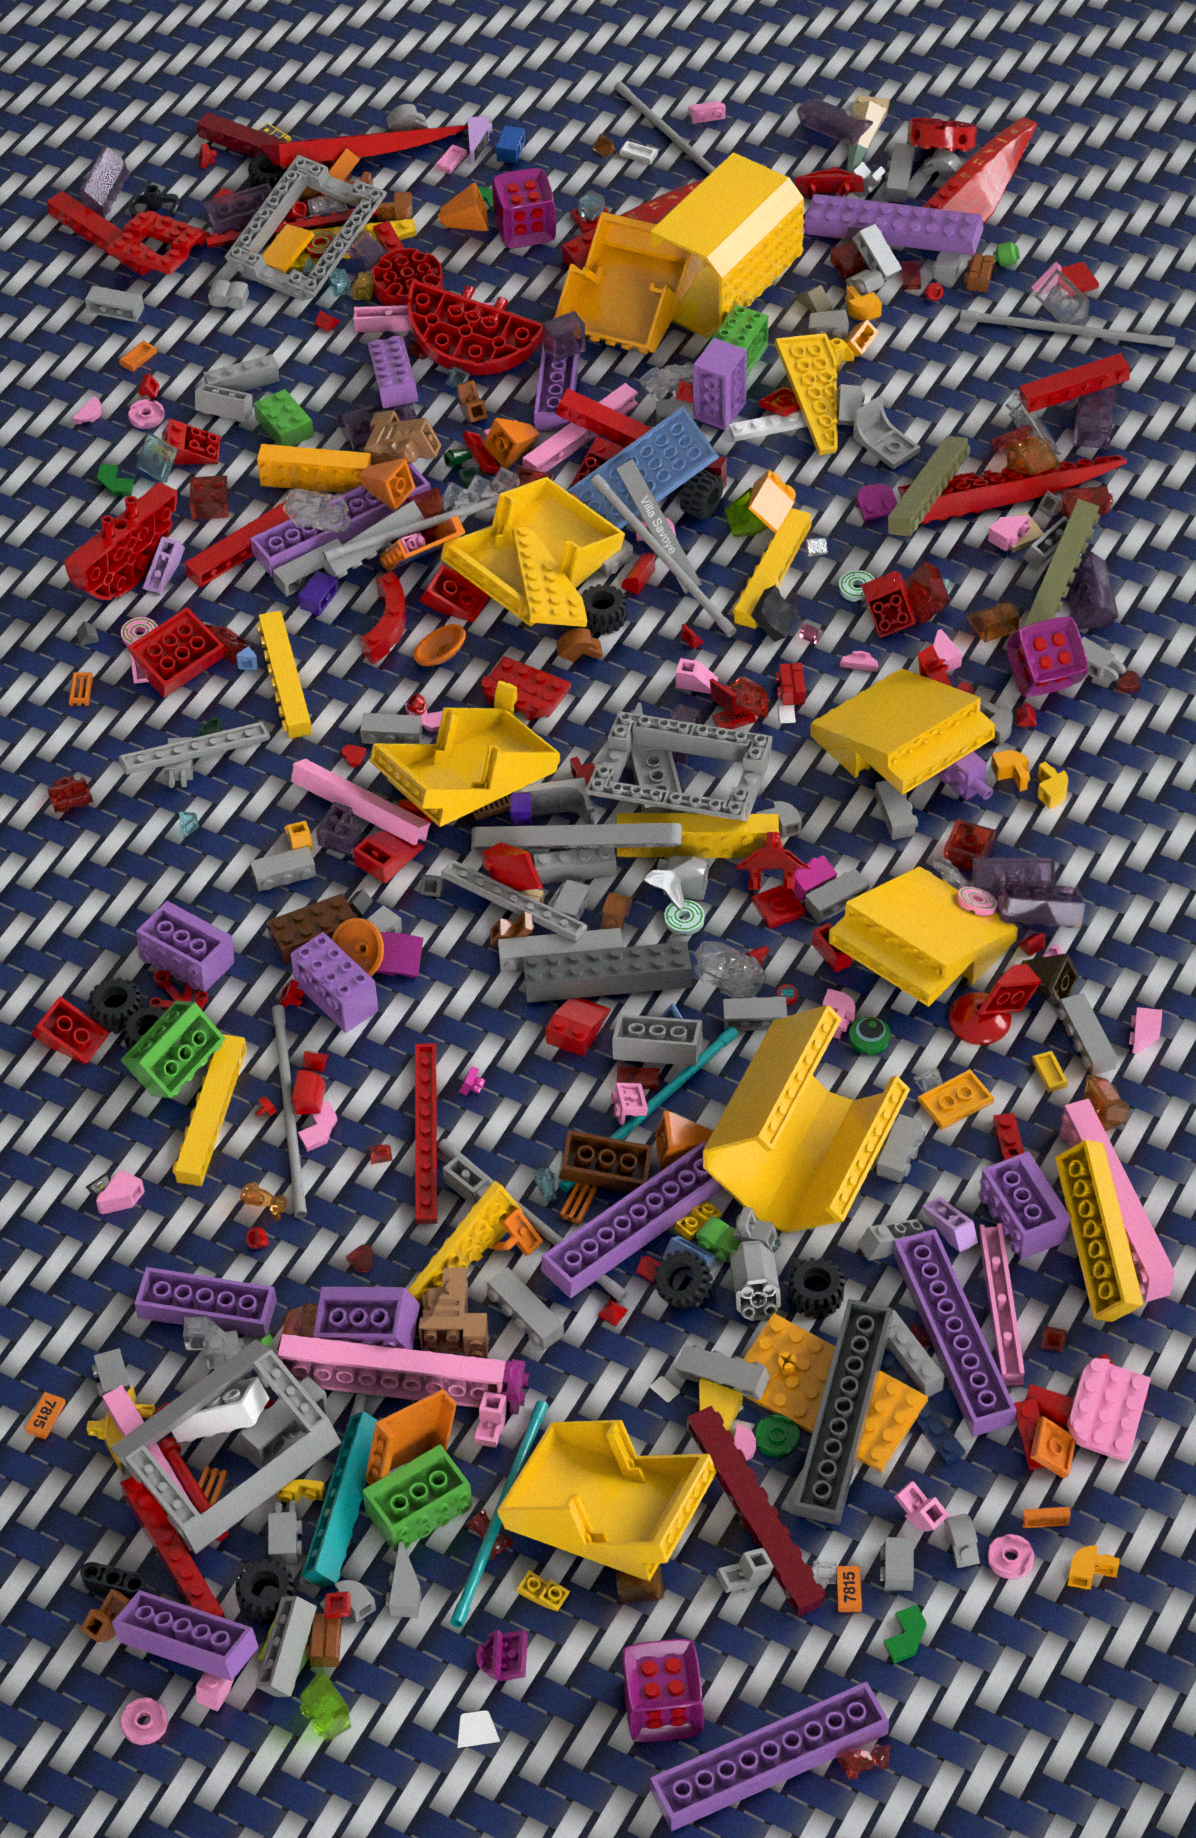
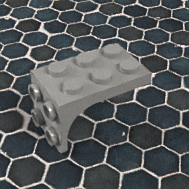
M878 396L855 411L853 439L890 468L895 469L920 453L921 447L889 422L884 412V398Z
M585 778L529 784L521 788V793H531L532 816L572 812L582 817L586 825L595 824L594 814L591 813L594 812L593 800L589 798L591 795L585 794L588 786L585 783Z

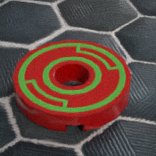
M326 230L313 231L315 236L304 249L311 257L321 258L336 237L335 234Z

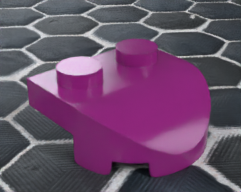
M871 484L862 487L855 500L856 508L859 507L863 521L890 515L898 504L893 490L885 484Z
M508 1359L505 1366L504 1385L501 1395H506L507 1401L510 1402V1413L519 1414L520 1406L525 1405L526 1393H523V1386L528 1387L529 1373H525V1361Z
M496 1630L489 1633V1638L483 1645L479 1644L476 1652L477 1664L483 1672L497 1681L526 1677L528 1634L524 1630L505 1634Z

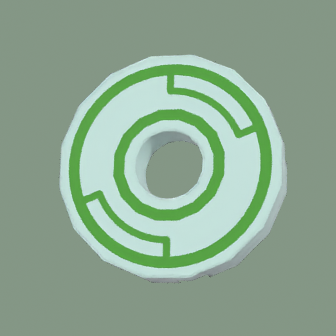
M849 571L839 580V592L845 599L851 602H857V600L864 602L866 598L862 587L855 588L853 586H861L875 578L865 571Z
M684 899V905L681 910H678L671 903L664 913L665 926L669 931L680 935V933L692 935L698 932L704 924V910L698 903L692 900ZM685 915L688 916L689 919L681 920L679 917Z

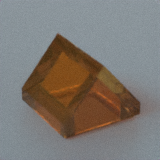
M599 134L592 149L606 157L615 151L614 143L603 134Z

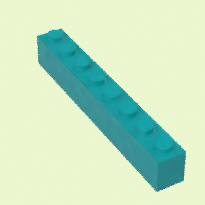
M364 1411L349 1418L301 1575L322 1589L334 1585L340 1578L342 1563L347 1555V1546L352 1538L353 1526L358 1518L359 1506L363 1500L362 1490L365 1489L367 1483L365 1475L375 1424L378 1422L377 1419Z

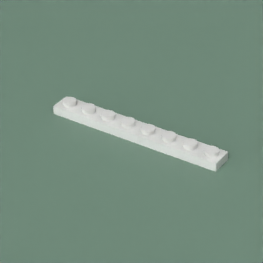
M865 396L864 403H862L861 407H863L871 401L869 396ZM801 409L785 418L776 414L729 424V430L734 442L807 427Z

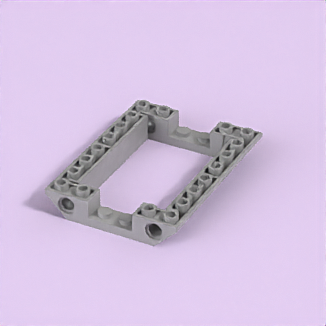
M297 155L228 251L225 259L245 277L301 301L313 298L385 198L387 192L360 180H356L353 185L329 176L328 167ZM306 187L356 207L310 272L309 277L294 269L288 275L266 265L264 256L259 255L262 248Z
M619 711L608 736V752L603 764L596 765L585 794L748 821L768 768L772 736ZM633 745L743 763L741 779L737 788L732 787L729 803H727V800L618 782Z
M254 1340L114 1444L111 1450L138 1484L142 1482L167 1512V1520L192 1551L197 1554L340 1445L341 1441L329 1418L272 1349L258 1340ZM253 1368L258 1374L260 1382L265 1388L270 1386L295 1416L294 1423L302 1433L305 1432L307 1435L200 1515L148 1448L252 1372Z

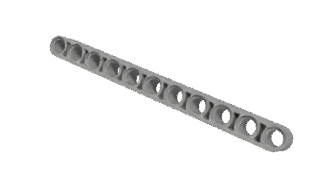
M642 823L473 827L471 849L487 850L499 842L519 849L681 846L682 824Z

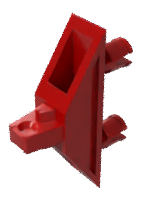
M831 167L829 170H820L795 177L796 188L800 193H804L807 198L810 194L813 197L815 193H838L842 197L844 193L848 196L850 192H864L863 176L838 169V167Z
M933 645L917 653L921 676L953 687L945 672L949 664H943L946 660L939 659Z
M767 832L764 848H758L733 869L749 871L748 889L761 890V872L763 870L783 871L782 889H795V871L797 869L811 868L790 851L783 849L780 833Z

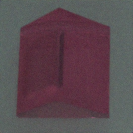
M802 623L799 638L817 644L824 632L821 629Z

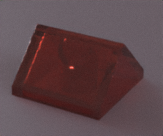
M205 624L224 644L223 658L230 664H235L237 662V654L248 646L251 650L254 649L251 644L231 629Z

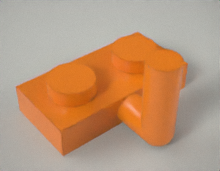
M514 1208L500 1221L511 1237L506 1242H495L493 1249L495 1251L510 1250L517 1244L522 1253L527 1256L543 1240L521 1210Z

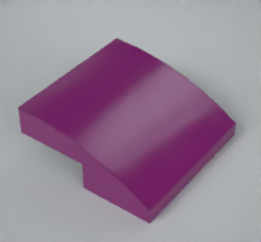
M380 932L384 943V955L382 963L376 972L391 976L399 974L417 978L424 937Z

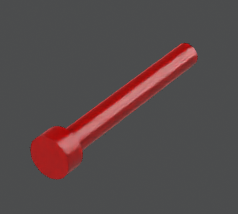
M174 1437L162 1440L158 1447L171 1465L200 1515L212 1506L180 1455L181 1446ZM228 1532L223 1533L216 1541L224 1540L228 1536Z

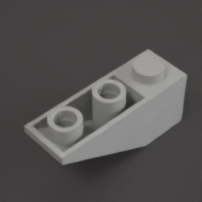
M917 1219L869 1226L857 1245L868 1260L886 1258L893 1254L894 1240L926 1231Z
M399 1542L398 1551L393 1553L395 1571L390 1572L389 1585L392 1586L391 1592H387L386 1606L390 1609V1616L418 1618L422 1598L421 1589L404 1544Z

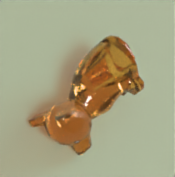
M256 1182L246 1184L240 1194V1201L246 1205L269 1207L272 1217L276 1222L280 1221V1214L285 1211L287 1206L286 1197L280 1195L274 1197L270 1192L260 1188Z

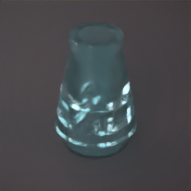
M550 1168L537 1170L534 1181L544 1201L555 1200V1174Z

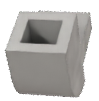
M403 104L396 107L386 118L389 129L392 131H407L410 126L422 130L428 128L425 116L417 113L415 105Z
M937 149L932 157L925 160L921 172L925 176L938 171L942 178L947 181L963 166V163L955 153L945 151V149Z
M861 162L849 172L863 176L864 192L860 193L868 194L880 184L881 176L886 171L881 166L871 172L865 163Z
M985 700L980 705V711L996 725L995 738L992 741L1000 746L1011 735L1013 714L1008 706L999 709L995 704Z
M775 801L773 802L772 809L756 812V814H779V831L782 838L801 834L802 820L797 809L787 802Z
M743 1207L742 1213L736 1219L735 1239L740 1243L760 1240L768 1249L772 1250L777 1237L774 1224L757 1220L752 1208Z
M965 1513L947 1517L944 1520L947 1541L952 1544L955 1566L960 1568L980 1564L976 1544L978 1542L977 1535L970 1516Z
M760 1548L744 1552L738 1564L718 1568L716 1575L726 1593L742 1589L743 1593L761 1585L769 1577L774 1566L765 1549Z
M344 1580L334 1584L336 1592L348 1591L351 1594L350 1614L356 1622L376 1610L373 1596L361 1583L353 1580ZM326 1597L320 1603L321 1613L325 1611Z

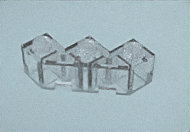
M688 362L684 363V366L675 364L665 366L664 369L651 368L638 382L656 402L663 398L668 391L676 397L680 381L693 384V364Z
M501 467L492 482L476 474L467 490L450 482L442 499L446 506L456 510L497 497L501 493L515 489L519 486L520 480L517 474Z
M207 1316L184 1318L183 1338L186 1350H204L207 1369H217L243 1349ZM250 1372L249 1374H247V1375H246L245 1377H243L241 1380H245V1379L251 1378L252 1372Z

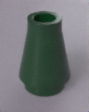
M469 448L453 449L444 453V462L447 467L454 468L472 459V452Z

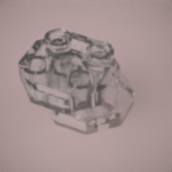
M307 489L290 490L285 500L284 512L297 528L313 527L328 532L342 533L347 531L351 523L350 516L347 517L346 513L349 511V507L340 495L332 496L333 494L325 495Z
M703 941L695 952V959H698V965H695V972L702 982H709L736 998L756 997L766 980V974L763 972V968L756 957H749L722 942Z

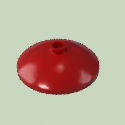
M974 992L961 996L952 1004L949 1010L948 1021L953 1033L961 1040L975 1045H988L1001 1040L1008 1033L1011 1026V1013L979 1015L977 1012L989 993Z

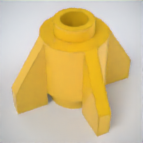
M834 338L830 340V344L837 359V373H839V365L844 360L854 361V353L844 340Z

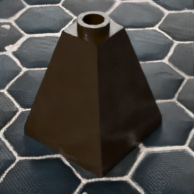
M1068 954L1023 960L1020 964H1027L1041 980L1034 993L1056 1008L1060 1007V999L1070 996L1079 978Z

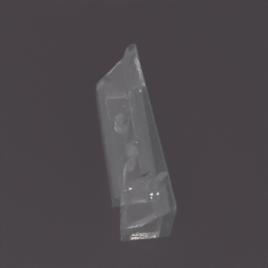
M1017 392L1005 406L1011 411L1009 416L1029 446L1037 454L1054 453L1060 455L1061 451L1038 412L1028 413L1021 403L1019 393Z

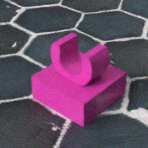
M471 1066L459 1093L467 1095L470 1089L475 1093H480L485 1080L476 1077L479 1069Z

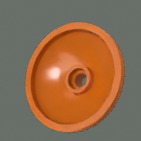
M449 624L432 631L415 648V661L422 666H434L447 662L462 647L466 637L465 630L461 625Z
M351 918L342 922L335 930L331 940L369 976H372L380 967L384 955V943L379 930L373 923L363 918Z

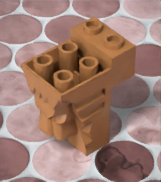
M391 410L374 414L370 423L372 433L364 451L371 454V463L373 465L402 458L407 459L408 463H414L418 458H436L441 443L426 418L400 421L395 411Z
M444 1268L443 1286L429 1288L426 1294L422 1295L423 1317H420L419 1322L421 1351L434 1353L465 1352V1356L468 1357L474 1356L476 1358L488 1359L489 1335L487 1313H468L469 1290L466 1268Z

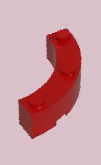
M393 571L376 579L377 593L385 604V610L378 624L369 633L360 638L362 654L372 665L390 653V649L395 643L399 642L405 629L406 606L404 591Z

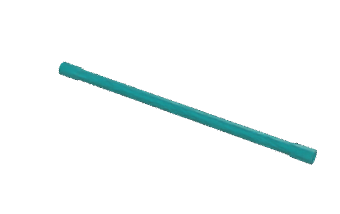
M729 1026L715 1042L699 1055L697 1066H687L647 1103V1116H632L609 1138L623 1140L722 1048L731 1043L738 1036V1031L734 1027ZM565 1180L558 1182L559 1187L564 1192H568L576 1184V1182Z
M536 1401L530 1416V1422L470 1575L451 1617L450 1623L454 1627L462 1628L470 1610V1604L502 1525L497 1510L525 1466L539 1427L543 1423L549 1407L545 1401Z

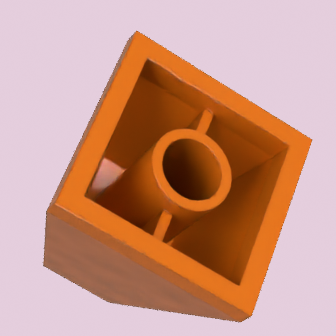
M476 182L469 185L440 208V213H438L440 224L444 223V226L447 228L477 231L489 230L487 208Z
M496 418L483 445L506 470L535 444L539 437V432L528 423Z
M405 458L367 466L359 473V480L363 488L393 511H396L416 488L407 459Z
M664 1111L655 1134L660 1171L667 1168L703 1141L707 1144L713 1130L670 1111Z

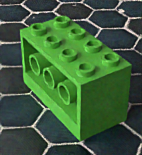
M735 305L711 341L716 338L747 350V378L768 348L769 315Z
M175 1001L126 1053L121 1061L152 1096L173 1098L180 1092V1088L184 1083L189 1082L194 1077L196 1070L208 1062V1057L221 1048V1043L226 1038L195 1002Z
M441 1444L362 1490L365 1512L393 1552L398 1551L399 1542H403L405 1549H407L414 1541L427 1537L431 1531L439 1526L447 1525L451 1519L467 1513L472 1507L470 1483Z

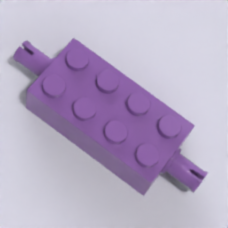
M971 752L936 774L945 784L953 788L956 794L961 795L965 800H968L977 793L986 800L993 793V789L985 784L986 762L974 752Z

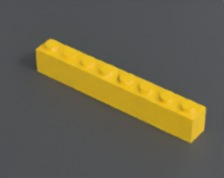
M793 508L789 510L778 531L775 533L774 539H770L768 550L763 552L760 564L755 566L754 575L748 579L747 588L745 591L742 590L738 604L735 603L733 607L734 623L756 629L758 623L751 617V614L765 589L774 585L777 588L779 587L811 528V513Z
M280 610L260 614V622L256 623L258 634H262L260 637L262 648L266 647V650L263 651L265 661L270 663L267 664L269 676L273 675V678H271L272 688L277 690V692H274L276 703L281 705L278 706L280 718L284 717V720H282L283 731L288 732L289 739L312 735L311 721L282 612Z
M224 1035L226 1039L221 1043V1048L213 1053V1058H210L208 1061V1073L203 1076L201 1092L197 1093V1105L191 1111V1123L185 1129L184 1144H180L178 1161H175L172 1171L176 1176L177 1183L202 1187L247 1052L245 1038Z

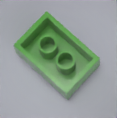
M286 389L253 403L255 419L277 445L294 446L314 437L312 420Z

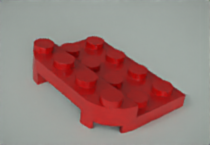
M506 656L502 657L488 677L484 676L482 679V693L486 698V702L491 706L494 704L499 681L516 686L518 700L514 704V710L526 714V720L529 721L543 716L548 718L571 689V682Z

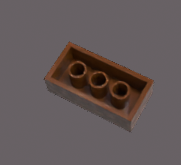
M343 893L270 919L267 921L269 937L283 964L286 965L292 962V952L322 932L332 939L335 930L342 922L356 917Z
M568 1130L564 1139L558 1179L631 1193L648 1181L652 1146Z

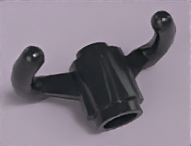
M148 185L143 195L131 197L128 208L131 215L135 217L138 214L135 204H145L146 208L155 211L161 208L163 203L173 202L170 215L174 216L179 210L180 200L176 194L161 193L158 186Z

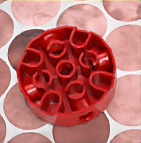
M911 118L908 124L907 141L910 142L911 146H920L921 144V148L931 149V146H934L937 149L945 148V151L955 152L958 149V151L969 152V149L975 147L977 126L954 120L943 121L936 118Z
M397 249L387 253L380 258V262L372 270L374 294L383 306L408 305V293L413 279L444 289L441 263L434 255L421 253L418 249Z

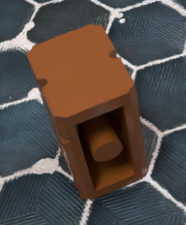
M975 254L972 260H968L967 271L969 272L965 273L964 278L968 290H978V292L987 293L993 271V256Z
M315 1613L308 1636L311 1637L310 1644H306L305 1657L310 1659L312 1667L339 1666L341 1618L327 1619L324 1613Z

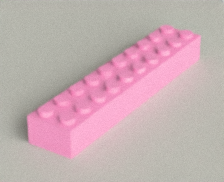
M1089 1098L1065 1105L1064 1114L1061 1116L1062 1127H1060V1133L1062 1138L1067 1140L1068 1149L1085 1139L1104 1143L1141 1295L1145 1302L1169 1296L1175 1271Z
M282 1334L278 1351V1358L297 1381H302L308 1376L322 1389L420 1401L444 1389L455 1400L457 1405L480 1408L484 1392L502 1394L504 1385L503 1378L506 1361L497 1359H484L474 1356H459Z

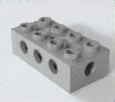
M644 746L631 749V767L637 786L682 793L672 751ZM641 804L643 813H685V811Z

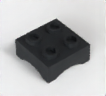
M774 585L763 591L751 617L776 642L786 638L788 628L798 615L799 610L784 600L779 589Z

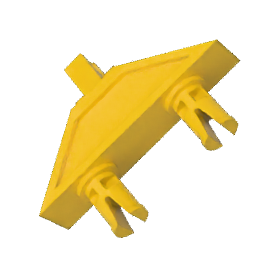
M132 1386L127 1391L132 1403L141 1418H151L153 1413H155V1405L135 1404L136 1394L134 1386ZM107 1412L105 1418L100 1419V1421L87 1422V1433L90 1436H97L98 1439L105 1441V1445L123 1475L124 1465L111 1450V1447L123 1439Z

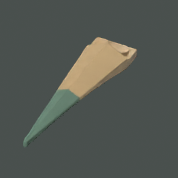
M856 95L852 112L848 172L862 162L873 138L887 116L890 99Z

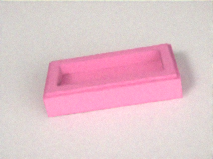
M452 145L435 164V169L451 174L467 156V149Z

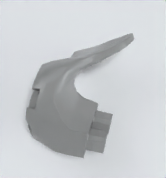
M671 856L670 860L659 859L657 870L650 871L643 878V881L653 885V887L663 889V894L669 897L678 910H681L684 905V899L704 900L710 863L695 856Z

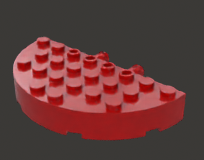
M413 279L408 293V316L412 335L420 349L431 360L446 369L468 375H491L504 372L518 366L531 357L546 337L545 324L504 311L508 304L506 298H503L501 301L502 297H498L494 307L471 299L475 293V289L472 286L468 290L469 285H466L460 296Z
M158 482L138 499L135 496H127L125 498L126 510L114 519L109 515L103 516L101 518L102 530L65 560L64 565L71 583L76 588L101 600H112V597L115 596L119 598L132 590L149 572L147 568L153 562L162 536L166 538L169 536L173 524L170 521L172 512L176 511L177 490Z

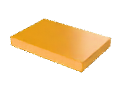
M286 224L262 254L266 265L286 273L315 236L313 231Z
M969 1069L918 1096L917 1101L937 1126L943 1130L994 1103L995 1098Z

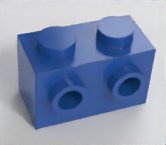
M504 126L503 131L499 133L498 143H495L494 146L497 161L517 164L525 143V128Z

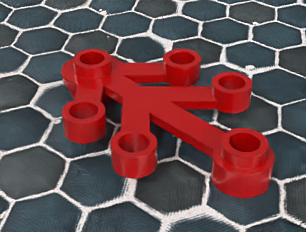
M158 970L154 974L155 985L159 988H164L174 1001L161 1000L155 997L150 1000L149 1004L153 1008L169 1009L175 1001L190 1002L195 990L185 982V990L182 997L171 984L170 973L167 970ZM199 991L196 994V1004L203 1011L204 1004L208 1002L209 998L207 992Z

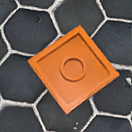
M1042 1416L1037 1420L1030 1458L1061 1478H1067L1070 1474L1076 1440L1069 1432Z

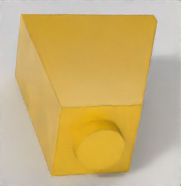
M701 1378L699 1381L700 1411L712 1406L715 1412L718 1411L721 1414L726 1431L730 1430L741 1409L743 1393Z

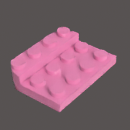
M1096 1358L1084 1368L1079 1377V1384L1069 1418L1067 1419V1428L1076 1440L1077 1445L1128 1462L1151 1378L1109 1364L1110 1360Z

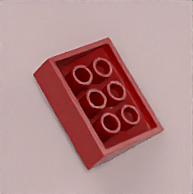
M188 607L127 648L150 684L163 698L218 662L224 655V644Z

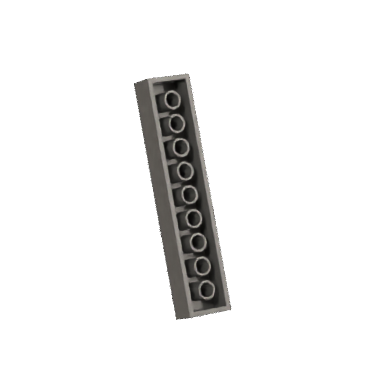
M848 1299L794 1502L796 1516L840 1526L893 1320L892 1308L853 1299Z

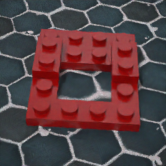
M154 211L139 212L125 225L124 232L108 246L107 252L171 275L187 260L190 250L195 244L202 246L206 242L210 232L204 231L202 228L190 226L185 222L173 220L171 217L159 215ZM148 236L170 244L171 249L162 256L154 251L142 249L137 245Z

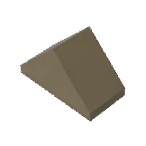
M822 285L810 288L796 296V300L812 313L832 310V305Z

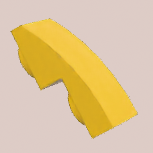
M499 681L495 693L494 708H505L514 715V704L518 700L517 687L510 683Z
M707 1200L694 1207L690 1215L677 1221L674 1229L686 1240L691 1241L696 1238L698 1231L711 1216L719 1219L723 1213Z
M299 1479L291 1481L278 1491L276 1496L285 1503L295 1500L299 1504L301 1496L312 1501H323L326 1490L324 1482Z
M530 1570L516 1590L517 1593L529 1600L557 1612L570 1591L550 1579L547 1582Z

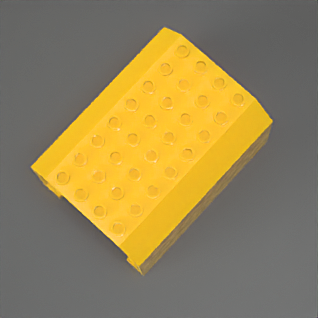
M733 152L651 230L652 246L658 247L665 240L697 255V260L702 263L671 322L705 338L714 336L735 305L745 308L751 306L752 302L761 296L762 292L771 286L773 281L780 277L783 271L790 267L797 257L801 256L803 253L802 241L804 237V198L789 177Z
M829 1005L773 1020L703 1150V1168L743 1207L752 1208L757 1220L772 1222L775 1229L785 1233H793L844 1221L910 1091L908 1086L896 1075L889 1079L883 1093L851 1100L829 1092L813 1076L818 1063L842 1020Z

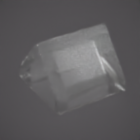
M826 538L808 539L805 541L808 556L827 554Z
M929 1069L913 1078L924 1093L943 1084L938 1069Z
M813 1560V1578L816 1583L836 1584L837 1562Z

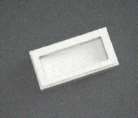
M626 141L619 151L622 157L650 165L658 155L657 149Z

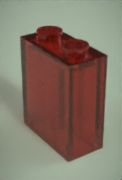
M928 562L923 563L904 580L914 618L922 624L929 621L951 601L939 568Z

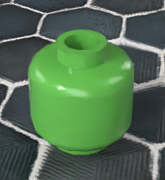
M1013 242L998 244L996 251L993 252L994 261L999 262L1001 267L1016 264L1017 259H1020L1018 245H1014Z

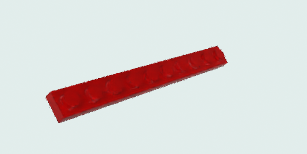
M348 209L345 213L341 214L331 212L328 216L324 217L315 215L308 220L298 218L291 223L282 221L271 237L279 234L286 224L306 230L344 224L355 209ZM377 209L375 210V212L373 213V215L371 216L370 219H372V218H377V216H378V210H377ZM236 230L227 231L225 235H219V233L210 234L206 238L207 248L234 244L243 231L236 232Z
M436 1043L415 1044L416 1224H438Z

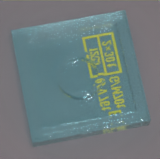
M147 433L136 467L162 483H167L178 449L152 433Z

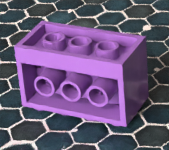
M714 338L694 363V419L726 430L746 404V349Z
M168 901L136 931L139 958L143 962L155 966L158 970H167L176 980L184 983L187 982L194 990L206 992L234 964L232 935Z
M324 932L291 953L294 980L299 982L298 987L345 1033L378 1012L375 980Z
M1029 1151L982 1169L979 1198L983 1204L986 1203L991 1218L996 1220L998 1224L1002 1223L1004 1237L1008 1238L1013 1253H1017L1021 1260L1067 1242L1071 1217Z
M321 1287L313 1338L413 1350L420 1303L404 1287Z

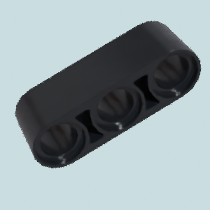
M87 1562L81 1567L80 1574L86 1590L107 1596L111 1589H115L130 1600L139 1590L147 1592L144 1578L140 1574L96 1562ZM90 1575H96L94 1578H88ZM112 1581H118L115 1584H109ZM136 1586L139 1587V1588L136 1589V1590H131L133 1587H136Z

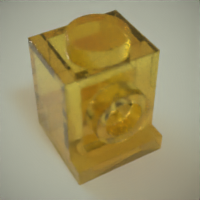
M359 272L358 279H355L354 284H352L353 299L371 301L374 290L372 273Z

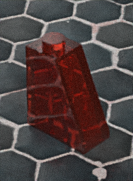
M854 241L831 248L830 262L845 283H847L846 279L864 271L868 267Z
M1108 486L1063 489L1062 492L1064 516L1070 519L1078 499L1100 506L1097 513L1100 516L1109 513V507L1113 504L1112 493L1109 494Z
M438 487L406 498V504L414 500L425 519L445 513ZM442 524L428 528V530L431 532Z

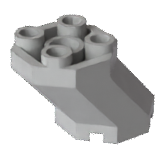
M760 1240L741 1242L738 1249L730 1254V1269L736 1309L744 1318L750 1321L769 1319L773 1313H777L778 1308L781 1306L774 1252L770 1248L768 1249Z

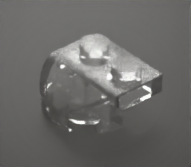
M932 856L929 864L942 876L941 878L947 884L958 891L963 887L971 886L970 882L958 871L959 869L951 865V861L944 857L938 859Z

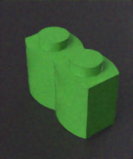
M711 1216L696 1234L697 1245L711 1253H715L716 1257L722 1262L730 1263V1254L733 1251L735 1252L740 1245V1242L734 1237L735 1228L729 1227L716 1217Z

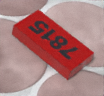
M751 707L737 715L732 714L728 710L712 715L716 727L735 729L756 722V716Z

